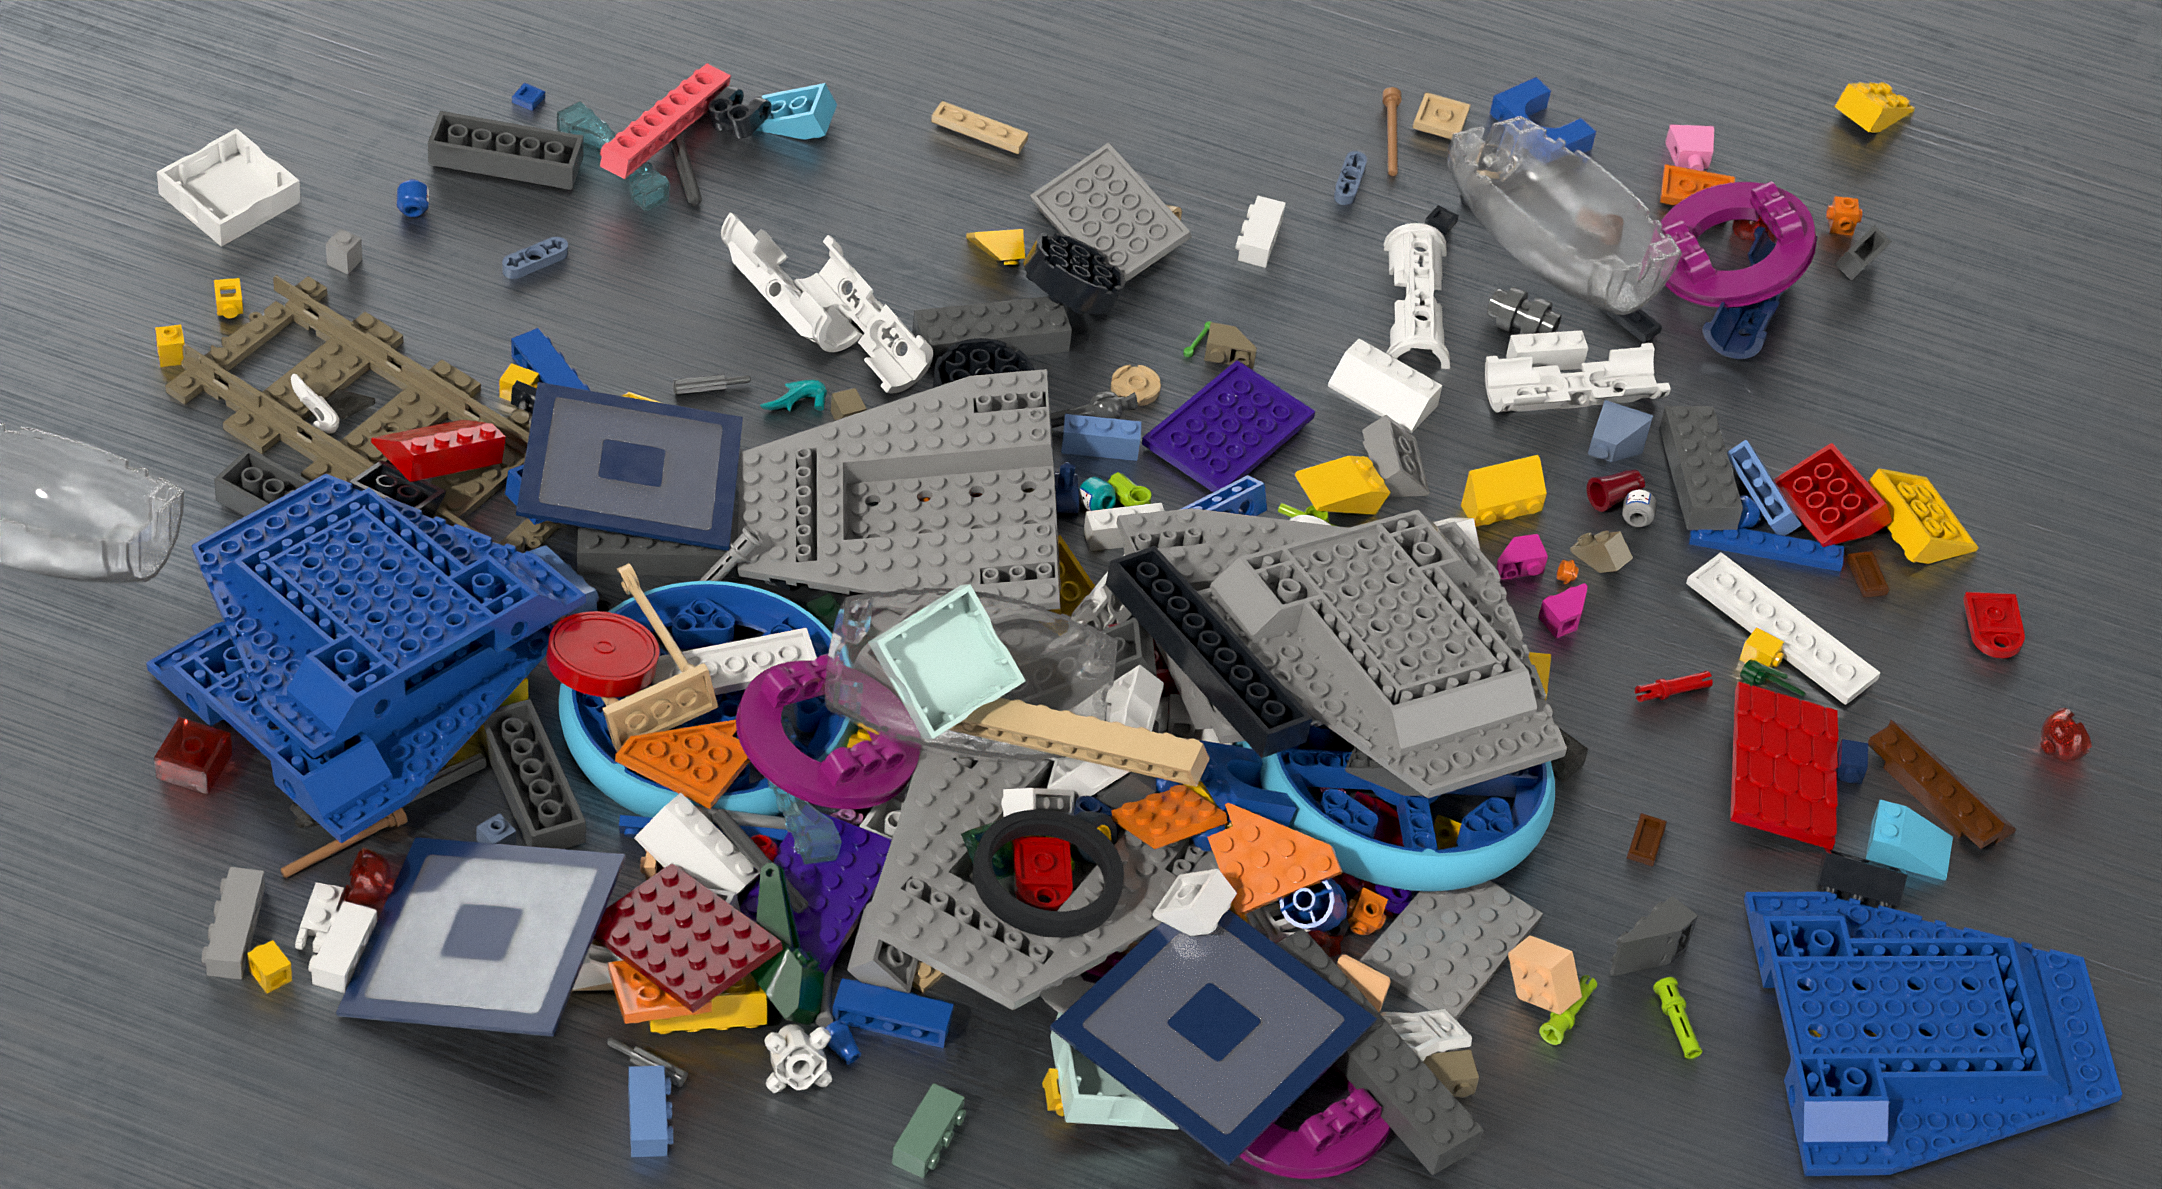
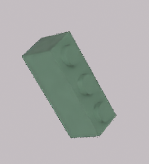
M933 1083L895 1144L892 1164L921 1178L925 1177L929 1168L933 1170L939 1161L940 1150L942 1147L947 1148L953 1137L952 1130L955 1125L960 1126L965 1118L966 1110L963 1109L965 1097Z

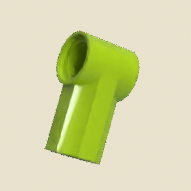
M1119 472L1111 475L1107 483L1114 487L1116 499L1125 507L1151 504L1152 495L1148 488L1136 486L1124 474Z

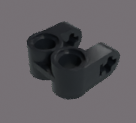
M729 85L709 103L712 125L716 130L720 131L731 129L732 135L736 138H747L769 117L772 104L764 98L756 97L748 105H743V91Z

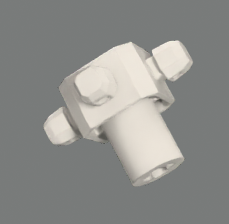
M790 1024L784 1026L778 1033H770L764 1041L767 1049L770 1050L774 1072L767 1078V1088L773 1093H777L784 1089L787 1084L795 1090L807 1089L812 1083L819 1087H827L831 1083L832 1077L827 1070L823 1048L831 1039L830 1032L824 1027H819L808 1036L800 1026Z

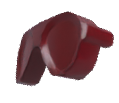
M1344 873L1340 884L1345 890L1357 894L1363 888L1366 881L1361 879L1359 883H1356L1347 876V873Z

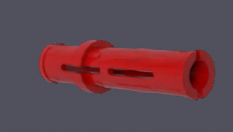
M1704 671L1670 680L1662 678L1656 680L1655 683L1638 685L1635 687V694L1645 692V694L1636 696L1638 702L1655 698L1663 700L1669 698V695L1706 687L1709 688L1713 684V679L1702 681V679L1712 677L1709 671Z

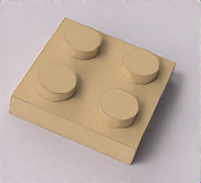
M1425 92L1414 120L1413 129L1458 141L1470 110V104Z

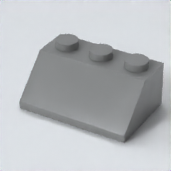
M1384 415L1362 430L1365 440L1363 445L1368 452L1373 466L1391 492L1389 494L1390 497L1427 496L1430 494L1417 441L1412 434L1388 415Z
M869 902L863 911L847 970L862 983L878 987L884 986L891 990L910 993L918 959L864 931L865 922L872 903Z

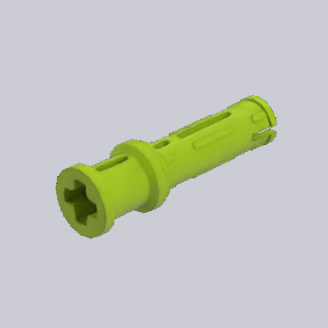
M1583 975L1579 981L1582 997L1561 1015L1551 1012L1550 1020L1543 1023L1540 1027L1539 1033L1547 1043L1552 1045L1560 1044L1564 1039L1565 1031L1573 1027L1575 1015L1597 988V982L1593 977L1586 984L1590 976Z
M1674 977L1663 978L1653 986L1655 993L1660 996L1662 1001V1011L1670 1017L1685 1058H1697L1702 1054V1049L1698 1044L1685 1012L1686 1001L1679 994L1677 979Z

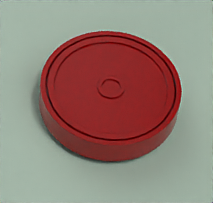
M589 611L570 615L553 627L549 636L546 659L552 674L560 682L578 692L597 697H623L645 689L653 681L656 675L660 650L654 635L637 621L615 613Z

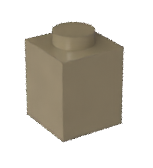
M856 388L832 393L831 413L835 421L867 410Z

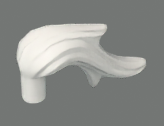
M292 374L291 384L294 392L300 401L317 417L318 421H315L312 426L326 434L336 432L339 427L337 413L322 396L314 393L297 374Z

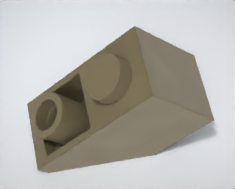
M1211 322L1204 360L1231 365L1238 360L1248 368L1253 369L1257 348L1235 326Z
M1603 531L1595 535L1585 533L1577 538L1578 542L1570 547L1571 552L1599 573L1618 571L1633 559L1621 532L1609 533V531Z

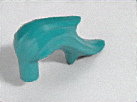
M819 380L786 383L785 386L789 388V391L784 396L775 401L760 405L765 410L787 408L790 412L795 402L805 397L815 398L814 409L823 411L827 390L825 385Z

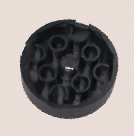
M1046 232L1041 233L1023 264L1027 273L1026 278L1049 294L1048 298L1057 304L1062 302L1070 306L1078 314H1083L1084 312L1091 314L1108 313L1125 286L1124 275L1117 266L1111 267L1105 262L1107 258L1105 255L1078 239L1060 233H1054L1053 237L1049 236Z
M989 338L967 339L951 345L942 357L939 356L934 368L933 388L968 376L1032 371L1035 369L1029 358L1022 351L1018 350L1016 352L1006 347V342Z

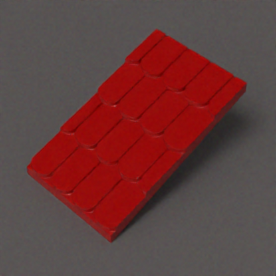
M1738 681L1735 688L1730 821L1823 848L1833 849L1837 834L1836 770L1838 767L1837 741L1839 739L1838 710L1829 707L1824 708L1822 705L1805 700L1800 701L1798 698L1780 693L1776 694L1774 691L1753 685L1750 686Z

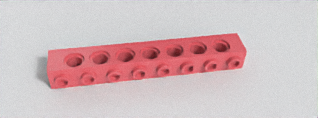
M708 63L699 70H695L692 76L687 80H683L661 101L658 100L650 110L645 111L639 119L632 121L624 131L619 132L613 140L603 145L600 151L602 156L600 167L626 179L709 110V103L729 86L731 75Z

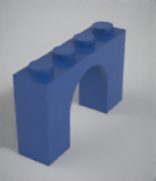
M1535 77L1494 95L1490 114L1544 164L1571 154L1580 155L1591 150L1596 131L1582 118L1558 128L1542 127L1528 118V116L1547 108L1551 90Z
M1200 740L1204 744L1209 756V761L1200 779L1219 809L1226 813L1227 822H1231L1225 804L1230 803L1283 826H1289L1296 806L1287 793L1256 788L1260 782V771L1263 762L1253 749Z

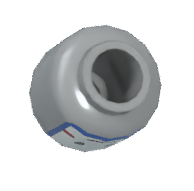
M1633 490L1628 493L1622 510L1624 520L1633 527H1646L1651 524L1655 518L1657 508L1656 498L1646 490Z

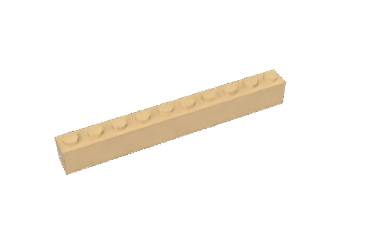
M1000 697L993 702L978 707L966 719L948 729L1196 787L1209 761L1204 744L1196 739L1187 740L1175 737L1170 733L1160 734L1151 732L1143 727L1133 728L1125 726L1120 722H1106L1094 716L1084 717L1075 715L1067 710L1057 711L1044 705L1026 704L1018 699L1008 700Z

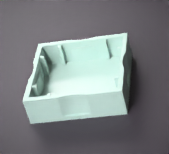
M970 584L960 585L868 642L923 739L936 738L966 719L978 707L995 701L1025 682L1007 647L995 634L990 618Z
M1058 1012V1015H1057L1056 1020H1057L1063 1013ZM1051 1032L1050 1038L1055 1066L1058 1069V1083L1066 1122L1179 1129L1056 1033Z

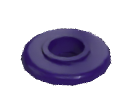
M1376 884V893L1388 899L1385 909L1391 913L1401 914L1412 901L1411 890L1394 888L1398 893L1397 897L1394 895L1392 887Z

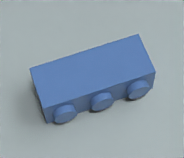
M1065 414L1061 453L1137 461L1141 439V421Z
M664 1066L629 1067L631 1157L667 1156V1145L673 1144V1126H667V1119H672V1102H666V1095H671L670 1077H665Z

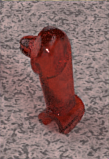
M1320 930L1307 932L1320 947L1329 948L1330 957L1341 954L1340 942L1343 940L1342 935L1333 937Z

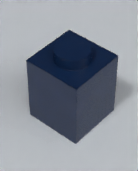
M1842 739L1837 751V780L1862 784L1868 768V743Z

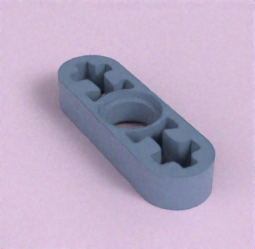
M1352 151L1346 155L1334 192L1335 201L1341 205H1350L1356 199L1367 164V157L1362 152ZM1354 162L1357 163V166H1356V167H1352V165L1354 164ZM1345 176H1353L1356 180H1348ZM1345 189L1349 190L1347 194H1344Z
M551 237L507 255L502 260V273L507 278L517 279L562 261L568 255V243L564 238ZM538 255L541 259L531 260L529 257Z

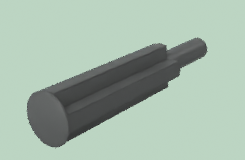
M725 374L675 379L673 380V390L675 395L727 389L726 385L750 383L751 377L746 375L725 378Z
M612 1037L607 1041L609 1046L631 1057L629 1061L638 1066H664L665 1077H670L671 1083L678 1087H681L688 1077L687 1071L639 1046L632 1048Z

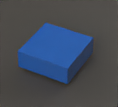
M524 83L513 94L512 103L533 111L545 98V91Z

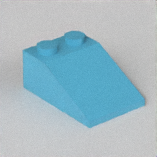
M826 83L763 95L762 98L771 102L772 110L769 117L756 131L803 140L820 138L826 135L837 103Z
M1880 800L1872 819L1866 859L1946 881L1953 836L1907 806Z

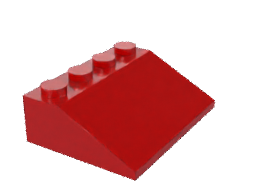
M462 419L371 438V443L410 482L500 464L503 460L506 436L493 423Z
M1833 443L1825 446L1774 479L1797 518L1822 547L1872 535L1892 522L1885 501Z

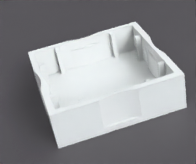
M238 129L225 134L209 143L200 151L185 156L157 172L159 194L221 247L301 202L299 180L278 162L267 157L255 143Z
M1138 665L1115 680L1107 688L1092 695L1069 711L1084 717L1094 716L1106 722H1120L1125 726L1133 728L1143 727L1152 732L1164 683L1144 667ZM1057 755L1047 789L1074 790L1075 807L1076 800L1079 797L1094 795L1130 771Z

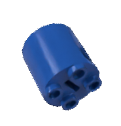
M1333 879L1325 880L1309 888H1301L1294 894L1279 900L1281 912L1287 921L1296 927L1313 932L1330 931L1338 926L1347 915L1346 894Z

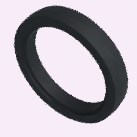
M1035 809L1019 811L1004 816L985 831L974 856L973 881L982 902L1003 922L1029 934L1042 937L1066 938L1090 932L1102 925L1111 916L1122 893L1124 869L1117 849L1096 827L1067 813ZM1032 835L1059 838L1081 848L1096 862L1104 879V890L1095 901L1076 910L1058 912L1038 909L1019 901L1003 888L994 873L992 858L1000 847L1016 838Z

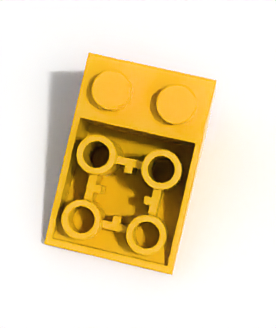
M1884 82L1848 83L1835 105V108L1868 132H1881L1915 110L1909 104L1910 101L1906 97L1893 93L1892 87Z

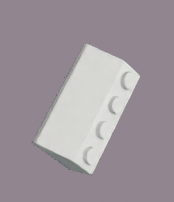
M1358 339L1345 352L1328 383V387L1381 417L1388 415L1409 433H1412L1438 407L1442 385L1361 339Z
M682 793L671 800L634 838L664 868L673 863L708 889L736 892L738 897L760 874L740 850Z

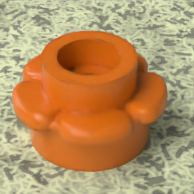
M1562 560L1557 570V579L1564 581V584L1575 581L1578 575V567L1575 566L1574 560Z

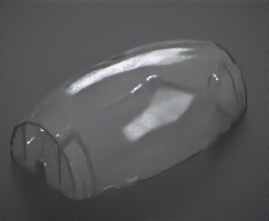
M1522 116L1493 123L1485 142L1481 139L1485 130L1482 126L1453 134L1448 148V169L1471 211L1487 231L1510 254L1556 289L1589 306L1615 315H1624L1634 312L1649 302L1662 290L1675 271L1682 252L1670 234L1664 235L1661 232L1662 224L1660 221L1655 220L1653 222L1649 217L1650 210L1627 187L1580 150H1576L1574 154L1565 148L1566 141L1563 139L1552 140L1545 135L1546 129Z
M0 422V564L52 578L85 583H143L157 576L166 564L179 535L184 511V491L163 477H159L157 480L150 477L149 470L143 466L138 468V470L130 467L128 459L78 440L21 426L20 432L5 429V423Z
M905 588L890 592H870L849 596L844 599L835 621L826 668L825 706L829 711L860 728L891 741L926 752L960 759L997 763H1034L1071 759L952 730H947L934 739H923L868 642L954 589L923 588L922 590H907ZM974 591L990 618L995 634L1007 647L1025 679L1024 683L1004 694L1001 698L1008 700L1018 699L1026 704L1044 705L1053 710H1067L1075 715L1084 717L1094 716L1099 720L1110 722L1112 703L1106 702V696L1114 685L1118 645L1116 639L1088 624L1085 626L1073 621L1070 616L1063 613L1059 615L1045 610L1046 607L1015 598Z

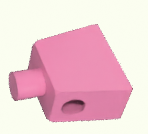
M1669 126L1665 143L1675 166L1700 171L1709 168L1714 149V126Z

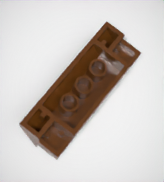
M1890 719L1889 725L1869 737L1868 746L1886 761L1883 768L1958 838L1965 834L1982 849L1993 841L1996 844L2016 831V828L1902 724Z

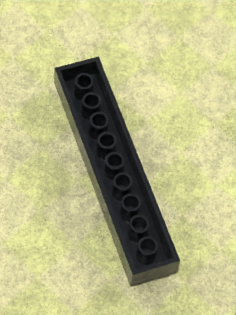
M1156 546L1110 560L1105 585L1261 759L1307 742L1313 719L1310 714Z

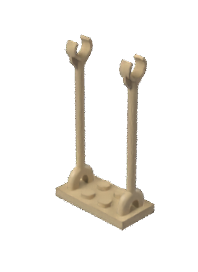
M629 563L617 568L624 581L621 582V585L627 595H633L682 673L622 700H618L615 697H601L606 705L602 709L613 746L617 752L631 736L667 731L718 708L710 673L705 663L696 667L689 664L641 590L637 575ZM562 616L561 618L555 620L551 624L555 626L559 621L566 618V616Z

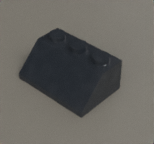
M380 460L349 481V483H352L353 488L363 491L370 488L381 498L388 497L422 510V515L432 519L446 495V490L425 480L410 482L395 466L383 460Z
M1824 848L1817 883L1822 885L1823 891L1838 894V891L1841 890L1848 892L1849 898L1865 902V898L1876 900L1875 905L1892 908V905H1900L1908 874L1901 868Z

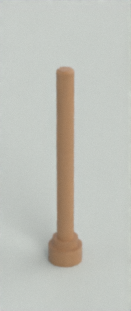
M1389 87L1383 91L1382 98L1383 104L1387 107L1388 174L1396 176L1398 174L1397 107L1401 103V91L1395 87Z
M401 807L342 844L335 840L282 867L281 873L283 877L288 878L387 826L397 828L407 823V817L403 808Z

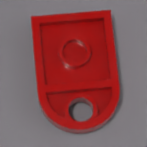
M1965 592L1963 601L1974 645L1981 652L1995 658H2009L2016 655L2021 650L2025 640L2016 594ZM1995 643H2001L2005 647H1998Z
M1020 837L1012 840L1014 886L1017 899L1038 909L1058 911L1071 896L1073 889L1070 842L1055 837ZM1041 895H1046L1050 897L1052 901L1049 903H1043L1039 901L1037 897Z

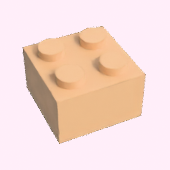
M1530 935L1508 953L1518 999L1561 1015L1582 997L1573 951Z

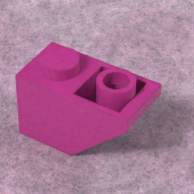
M1539 535L1518 536L1511 540L1497 561L1496 570L1500 575V580L1544 574L1548 555Z
M1585 583L1576 587H1570L1557 595L1548 596L1542 601L1538 618L1556 639L1578 629L1588 588Z

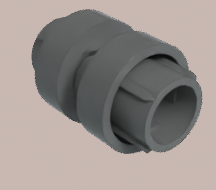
M1514 286L1509 292L1500 288L1494 292L1487 308V315L1496 319L1495 326L1511 333L1516 327L1521 329L1520 334L1557 332L1562 315L1552 311V302L1537 297L1533 302L1528 301V292Z

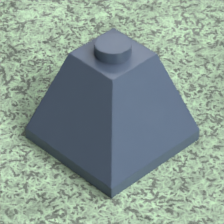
M1605 400L1591 440L1588 455L1614 462L1642 454L1653 415Z

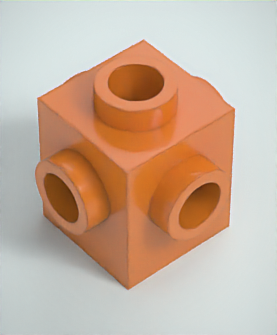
M1834 196L1832 206L1828 205L1826 219L1829 221V233L1853 236L1857 223H1861L1862 209H1859L1858 199Z
M1364 887L1354 895L1353 899L1350 898L1347 902L1346 916L1351 931L1358 935L1369 936L1376 929L1380 930L1386 919V915L1383 912L1388 899Z

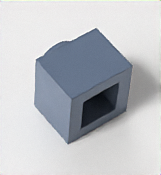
M500 813L476 826L477 841L480 843L516 845V830Z

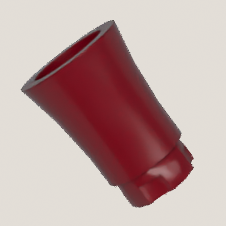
M1636 469L1625 470L1608 476L1593 477L1587 483V496L1591 505L1597 511L1603 512L1615 504L1624 501L1628 493L1633 490H1643L1645 480Z

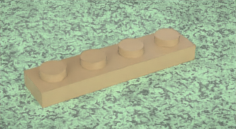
M944 101L939 104L932 114L931 122L1016 154H1019L1028 141L1029 133Z

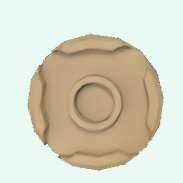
M1125 365L1118 368L1112 375V392L1116 393L1119 398L1127 397L1135 392L1138 406L1154 402L1160 394L1161 384L1159 375L1144 365H1138L1137 367Z

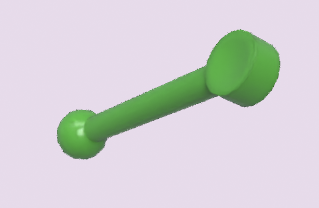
M1211 321L1205 323V328L1191 346L1184 348V356H1193L1195 347L1209 331Z

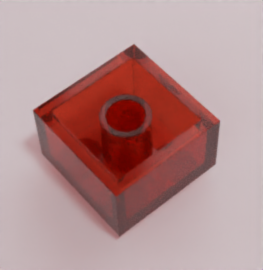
M179 717L154 756L156 778L208 795L232 756L231 733Z

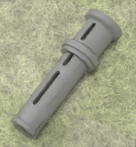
M745 526L740 537L734 543L730 542L729 551L699 581H721L738 562L742 563L747 560V555L756 545L760 546L763 543L761 538L752 529Z

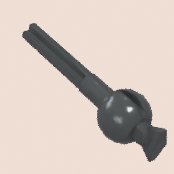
M1100 391L1093 395L1090 404L1051 413L1052 428L1064 425L1065 414L1120 419L1122 411L1127 409L1135 410L1138 407L1137 396L1134 392L1127 397L1119 398L1112 391Z

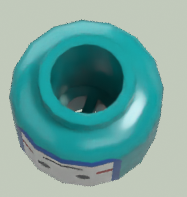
M1099 477L1088 478L1079 488V503L1089 511L1112 509L1116 502L1114 487Z

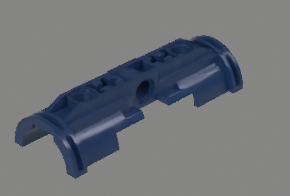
M1757 226L1754 232L1755 241L1748 252L1750 266L1765 259L1776 246L1768 237L1764 227ZM1784 291L1764 301L1740 307L1726 308L1725 302H1721L1711 323L1705 322L1702 328L1703 335L1708 344L1720 354L1734 359H1746L1756 355L1766 341L1767 332L1765 330L1780 303L1778 300ZM1742 334H1751V336H1746V337L1740 336V335H1742Z

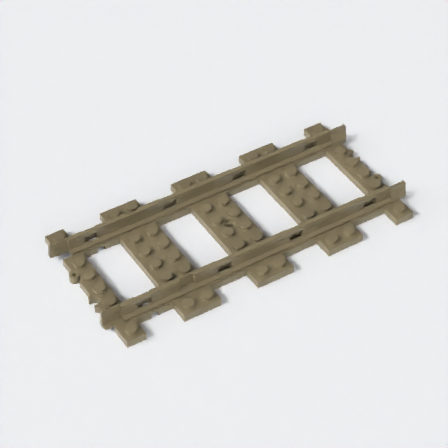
M278 275L274 276V291L289 299L285 306L277 301L273 302L264 309L263 316L259 312H252L249 315V323L243 325L229 337L221 338L223 348H216L214 345H211V351L206 355H202L188 346V344L183 346L184 359L181 361V366L186 370L165 385L166 393L184 405L202 391L218 401L223 398L226 400V406L236 411V413L223 422V430L261 454H264L281 440L314 461L301 472V477L310 482L324 474L349 482L380 460L392 464L371 443V438L441 424L447 418L452 421L463 419L493 423L506 436L502 463L438 476L430 482L446 490V495L433 519L437 516L445 519L446 524L453 527L455 524L478 532L463 520L506 485L509 469L524 465L532 420L531 414L518 409L506 419L487 406L480 404L472 399V397L481 391V383L443 359L427 370L407 356L405 357L395 349L404 342L401 333L367 312L362 313L351 322L327 306L320 304L319 301L327 296V287L309 276L296 286L291 285ZM293 321L308 331L313 328L316 330V336L326 341L262 392L228 372ZM369 369L403 390L341 441H337L305 421L313 415V412L300 401L294 392L291 376L292 374H297L314 393L322 396L327 403ZM527 518L502 541L496 542L492 540V542L502 546L507 543L515 546L516 551L525 553V551L541 547V543L559 528H566L567 524L545 521L534 525Z

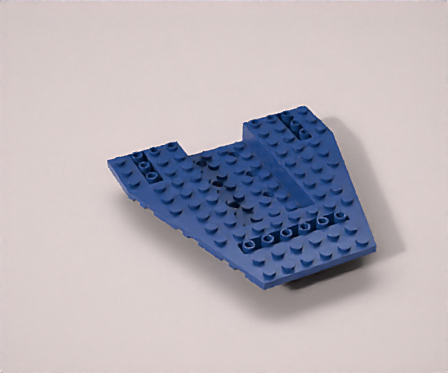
M328 474L320 476L191 545L193 555L265 716L313 758L407 706L404 687L405 679L477 638L483 640L499 653L587 603L586 594L536 554L528 551L523 554L516 551L515 546L507 543L502 546L492 542V537L455 524L453 527L446 524L445 519L437 516L432 519L422 515V510L388 497L383 499L370 488L363 491L353 488L352 483Z
M224 622L208 627L146 662L147 670L210 727L225 719L270 759L275 785L342 844L410 803L547 655L549 636L554 625L548 624L499 653L483 640L477 638L405 679L404 687L407 706L316 758L309 755L281 729L271 730L273 727H279L265 716Z
M1829 892L1745 893L1744 902L1763 988H1775L1791 1057V1063L1784 1083L1805 1176L1891 1175L2120 1101L2123 1094L2084 957L2050 949L2049 952L2032 948V944L2021 941L2019 944L2013 938H2006L1967 927L1960 930L1946 926V922L1935 920L1933 923L1922 920V916L1880 905L1878 908L1860 904L1861 900L1850 898L1849 901L1836 898L1837 894ZM1855 987H1864L1866 990H1857ZM1910 987H1919L1921 990H1913ZM1965 987H1973L1975 990H1968ZM1800 988H1810L1811 990L1804 991ZM1974 1029H1981L1987 1036L1976 1034ZM1816 1030L1821 1034V1037H1814L1808 1031ZM1864 1030H1871L1877 1036L1870 1037L1865 1034ZM1919 1030H1927V1032L1932 1034V1036H1924L1919 1032Z

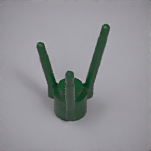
M1750 659L1741 670L1740 677L1744 679L1743 683L1750 686L1756 684L1761 686L1768 679L1800 696L1806 695L1804 691L1777 678L1787 679V674L1765 666L1756 660Z

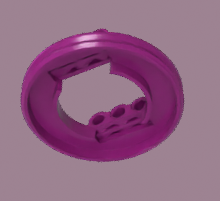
M1773 181L1766 184L1734 182L1701 190L1674 206L1661 220L1656 229L1652 251L1655 268L1661 281L1679 297L1704 306L1719 307L1721 302H1725L1726 307H1740L1769 299L1794 284L1805 273L1813 260L1816 251V233L1814 220L1805 204L1790 192L1776 187ZM1760 216L1777 239L1776 246L1765 259L1748 268L1734 271L1715 270L1703 247L1700 248L1697 238L1704 231L1721 222L1736 219L1757 221Z
M829 654L819 656L814 661H790L764 670L749 683L737 710V735L745 754L752 764L769 781L783 791L815 805L836 809H862L885 803L898 795L907 786L919 760L920 741L918 732L905 707L879 683L857 671L838 665ZM831 693L827 706L839 709L856 719L869 733L872 741H861L852 748H837L821 763L802 753L790 742L782 727L781 714L785 705Z
M1333 1064L1331 1068L1340 1075L1349 1090L1350 1096L1346 1100L1338 1101L1329 1106L1324 1113L1321 1112L1310 1117L1301 1125L1297 1132L1284 1129L1273 1123L1239 1157L1253 1166L1280 1176L1298 1179L1326 1178L1350 1171L1367 1161L1382 1146L1391 1127L1381 1117L1382 1107L1365 1088L1357 1090L1339 1068Z

